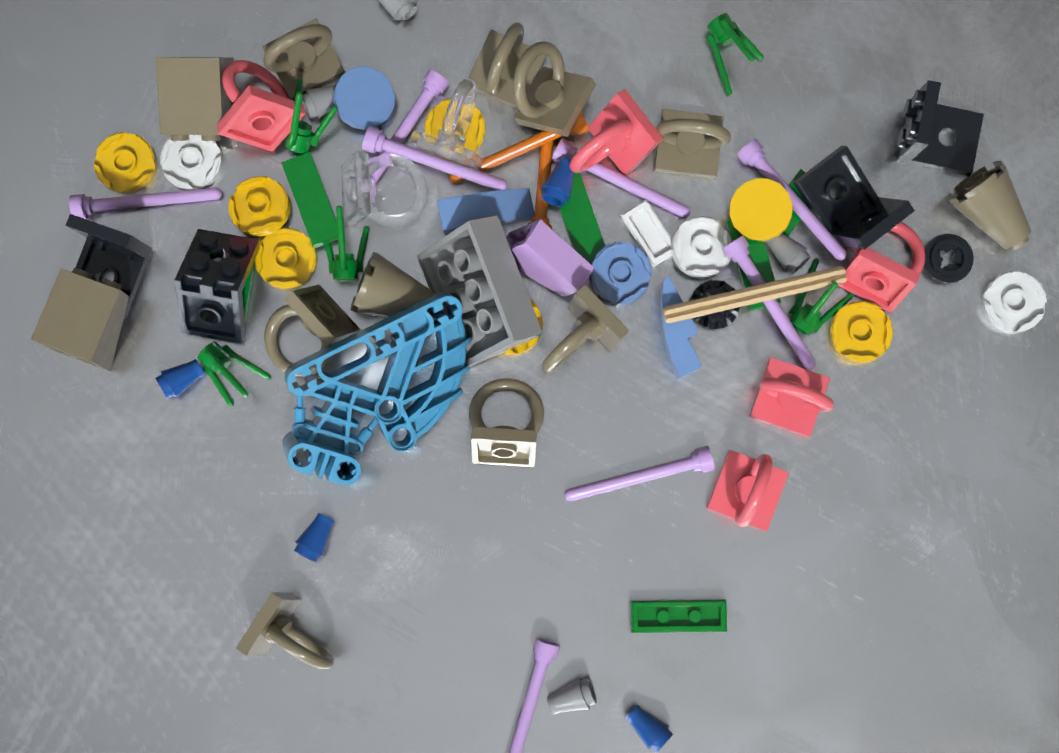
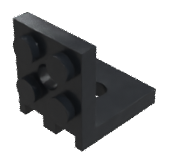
M928 80L920 90L917 89L911 99L908 98L903 112V117H906V123L903 125L898 137L897 147H901L896 161L969 176L973 173L984 114L937 104L941 83ZM941 131H947L953 136V144L951 146H945L939 141V133Z
M840 146L793 182L811 212L839 244L865 250L915 211L908 200L878 197L847 146ZM835 181H838L841 184L842 191L834 199L830 195V187Z
M70 214L65 226L86 237L75 268L92 274L91 279L100 282L99 278L103 271L111 270L114 274L113 281L122 285L120 290L129 296L124 315L127 318L152 248L130 234Z
M197 229L174 279L181 333L242 344L245 337L242 290L260 249L259 239ZM215 258H225L221 262L213 261ZM206 310L212 311L216 315L210 314Z

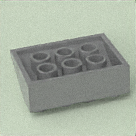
M498 215L469 220L417 255L429 289L436 294L441 292L448 293L457 298L462 305L465 336H470L472 340L466 345L465 364H469L471 367L543 334ZM444 301L442 303L443 309L438 312L447 315V308L451 305Z

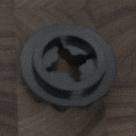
M941 234L933 238L926 245L924 269L929 272L932 279L941 281L944 284L958 282L965 278L972 269L974 262L973 251L968 242L962 237L955 234ZM954 249L953 256L951 257L954 265L948 264L941 268L943 258L940 256V253L945 255Z
M711 279L700 284L694 290L690 301L708 297V295L713 296L734 291L735 288L725 281ZM740 307L695 317L694 319L705 328L722 329L736 319Z

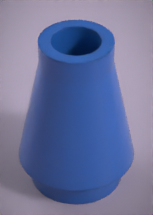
M568 158L559 159L558 164L541 187V198L550 205L562 207L565 202L570 200L574 172L569 168L571 160Z
M194 359L161 371L162 374L155 379L167 399H170L173 396L179 397L194 382L204 376L205 373L198 361Z
M318 513L312 523L295 541L297 545L294 552L316 563L319 556L323 557L334 521Z
M639 705L626 717V720L631 724L648 750L651 748L657 753L673 735L668 729V724L643 710Z

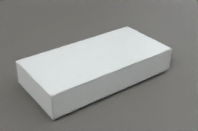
M647 199L620 215L621 221L637 246L648 256L652 269L672 257V238Z

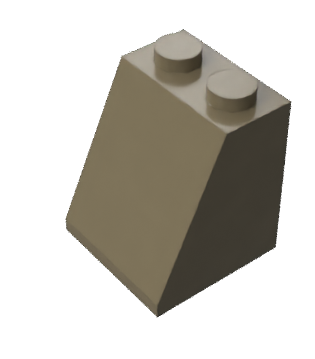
M156 57L160 135H170L171 141L190 140L189 135H201L202 141L221 140L217 124L231 108V100L223 87L222 73L224 68L230 62H233V57Z
M73 268L72 272L60 269L31 340L52 351L110 371L129 296L120 290L122 285L103 278L102 283L91 279L92 274L81 269Z

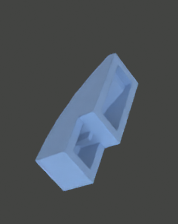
M530 188L489 191L437 200L444 235H448L469 220L498 215L501 225L505 226L529 221L535 214Z
M669 276L661 283L659 300L660 327L668 362L676 380L698 370L702 367V364L688 340L699 333L692 318L669 324L663 318L662 309L664 307L683 302Z

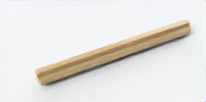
M838 266L669 305L662 309L663 318L669 324L828 287L834 281L841 284L847 281L846 270L843 266Z

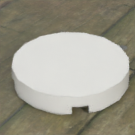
M189 135L190 140L171 141L169 138L163 145L160 155V164L166 179L182 190L203 189L212 185L220 176L223 166L222 151L217 142L202 141L201 135Z
M705 216L693 217L676 229L672 236L671 253L678 268L688 276L698 279L710 278L724 270L730 262L731 258L728 259L722 248L730 244L732 240L728 231L723 229L714 218Z
M1007 271L1000 274L986 285L982 294V310L986 319L996 329L1006 333H1020L1033 328L1043 318L1045 313L1046 293L1042 284L1033 275L1028 273Z

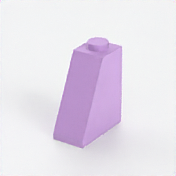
M541 219L513 230L506 236L519 272L562 297L576 293L584 285L588 286L590 282L589 276L594 267Z

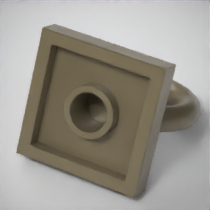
M317 18L262 46L265 50L263 57L264 66L268 70L277 73L289 98L293 101L298 78L303 80L302 94H305L306 90L323 87L346 73L330 44L332 41V31L329 27L320 24Z
M513 23L505 35L490 29L466 82V88L517 110L518 107L513 95L514 74L521 56L530 47L522 43L524 27L521 23ZM547 55L538 56L532 63L526 79V94L543 66Z
M537 42L523 53L515 70L513 95L518 111L514 119L519 125L568 137L596 84L591 77L565 72L563 57L558 48L550 42ZM547 55L551 61L552 69L541 67L526 94V79L532 63L538 56Z
M662 109L661 121L656 129L664 139L657 145L654 172L716 179L720 148L726 146L731 140L730 132L723 127L724 116Z
M318 284L290 292L284 299L287 305L280 307L269 318L265 328L264 342L267 354L273 364L285 373L286 369L293 363L288 361L280 352L277 344V332L279 326L286 318L298 315L303 326L321 340L320 350L357 333L360 328ZM331 356L323 361L321 370L328 364ZM314 365L310 366L313 375L316 374L317 371L315 370ZM301 372L295 375V377H306Z
M586 285L575 293L568 306V309L578 318L576 320L578 327L545 358L542 363V369L547 373L559 367L588 338L592 341L598 339L611 352L629 332L628 328Z
M502 378L486 383L475 393L469 407V420L472 426V464L535 467L536 438L544 420V406L540 396L530 385L517 379ZM500 391L517 392L530 403L532 410L531 420L523 430L504 425L488 428L484 424L481 415L484 402L492 394Z
M272 592L236 647L237 650L248 656L265 654L272 644L275 646L279 645L294 657L315 668L328 670L334 664L333 656L326 648L292 626L293 622L289 618L301 601L293 593Z

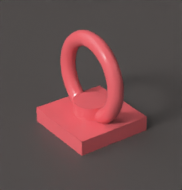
M247 60L230 62L223 70L222 83L233 105L217 124L218 134L273 152L290 133L295 101L288 99L283 85L266 68ZM237 73L251 74L263 81L273 93L249 85L241 94L235 83V75ZM304 104L301 106L299 121L306 114Z
M624 89L612 98L588 126L589 131L594 137L572 157L569 168L574 173H581L609 156L621 173L626 176L664 138Z
M903 222L897 224L890 231L903 237L911 248L912 262L908 268L868 247L865 250L853 248L854 257L845 267L847 281L838 284L839 287L878 305L890 313L915 287L925 264V250L922 241L916 232Z
M770 357L763 377L759 382V389L749 417L805 437H811L819 411L829 412L834 408L833 400L825 395L830 378Z
M728 450L707 509L735 519V523L740 527L750 525L767 531L789 472L772 466V458L768 454H762L757 459H753L733 450Z

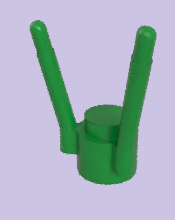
M724 13L714 18L707 25V29L711 34L706 40L712 48L726 94L731 95L732 89L718 44L721 43L724 47L734 41L750 62L755 60L753 54L759 60H763L764 56L743 34L735 21L732 22L729 15Z
M298 78L296 82L291 130L285 140V146L297 153H307L310 145H318L320 136L338 110L337 106H333L315 133L312 132V126L309 123L299 121L303 97L302 78Z
M339 205L336 207L339 254H336L334 258L331 242L324 245L329 262V273H333V280L336 281L358 280V272H363V260L370 228L367 225L364 226L357 259L354 260V254H346L343 208Z
M818 258L813 260L808 273L816 272L819 264ZM836 281L832 282L814 306L806 303L804 307H801L807 292L799 293L794 306L788 312L792 316L790 322L794 328L807 336H810L812 332L817 333L827 320L854 297V294L850 292L820 317L821 312L819 310L832 295L838 283Z
M213 341L200 351L197 358L204 365L202 369L209 375L229 406H233L234 402L217 374L222 373L242 396H248L247 390L227 369L231 363L228 359L229 357L267 380L271 378L269 373L235 353L227 344L221 347L216 341Z

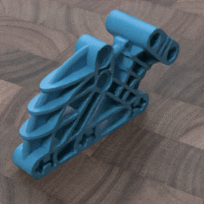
M437 293L291 364L286 369L284 374L285 383L291 393L297 396V407H294L292 431L287 433L282 441L284 453L292 469L311 476L314 470L318 478L322 479L323 474H325L328 481L341 485L353 484L361 474L360 464L354 455H360L363 452L364 444L373 434L372 430L377 424L386 441L397 452L409 451L415 445L416 439L426 433L441 418L454 399L463 394V390L459 388L462 375L470 369L469 364H465L466 345L472 340L470 336H465L462 319L463 309L457 298L448 293ZM444 301L451 305L447 308V315L438 312L443 309L442 303ZM427 309H429L435 314H433L431 317V315L427 312ZM385 330L394 333L391 335L392 341L390 343L383 339L385 337ZM436 332L437 349L418 358L425 337ZM369 337H372L376 341L375 344L376 346H378L377 350H375L374 345L368 340ZM357 343L366 344V353L361 358L332 372L321 370V365L326 358ZM390 355L377 390L342 379ZM435 362L430 379L407 390L412 374ZM314 365L320 378H315L310 366ZM300 372L303 376H306L304 378L305 384L301 386L295 382V375ZM310 395L326 400L322 408L317 406L311 408V412L316 415L313 421L305 419L306 408L303 407V396ZM417 398L408 409H404V404ZM392 400L394 403L393 409L387 414L379 413L380 404L383 401ZM352 409L374 416L367 427L364 426L357 436L350 433V426L359 428L358 421L351 417ZM397 429H407V435L402 441H393L392 437ZM297 449H303L301 452L296 453Z

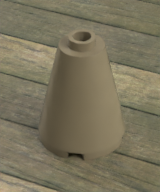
M1002 161L992 162L995 168L989 171L985 166L978 169L955 187L958 192L955 196L949 193L947 199L951 205L1002 248L1016 250L1029 241L1028 236L1031 233V229L1006 166Z
M373 252L357 287L358 294L356 297L354 296L350 310L356 313L389 317L436 293L380 254ZM427 309V312H428V313L431 315V317H432V315L435 314V313H433L432 311H430L429 309Z

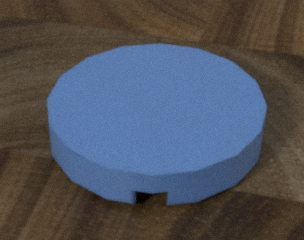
M360 66L351 68L339 77L333 88L332 101L334 106L338 107L337 112L343 122L353 128L367 130L369 126L378 127L389 118L394 109L395 95L391 83L384 74L374 68Z
M613 242L607 244L595 253L590 263L594 267L589 276L593 289L601 298L611 303L627 304L635 301L646 292L649 286L648 283L652 273L649 258L640 247L631 243Z

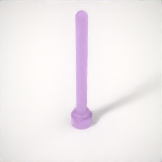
M432 69L428 70L422 79L424 83L421 86L423 88L421 94L390 140L399 143L404 142L433 96L437 97L439 93L443 94L448 87L449 81ZM382 151L355 193L357 199L365 200L395 154Z
M369 126L364 136L362 150L374 154L376 151L382 153L384 150L495 190H505L507 188V182L502 178L390 140L386 134H383L381 129Z
M562 138L554 152L552 161L558 163L560 158L571 160L577 153V148L573 147L572 142ZM597 163L587 169V171L645 200L647 199V201L682 218L690 215V208L601 163Z
M753 139L746 144L737 154L745 165L755 166L766 179L780 183L789 193L794 212L835 259L839 261L844 260L847 256L846 250L765 159L766 154L763 152L764 147L757 139Z
M213 187L92 199L91 196L86 197L85 194L70 195L69 207L71 214L88 219L89 215H94L96 211L217 200L221 198L222 192L219 188Z
M743 235L722 248L728 259L731 258L734 263L738 262L752 286L766 283L748 256L750 251L747 247L750 245ZM776 299L764 301L763 303L803 366L808 370L814 369L816 366L815 359Z
M709 446L696 448V452L690 453L691 457L570 488L565 492V497L569 501H574L694 469L695 472L701 470L702 473L715 470Z
M536 638L532 651L535 653L534 659H536L509 753H522L548 664H552L553 659L557 658L560 645L541 638Z

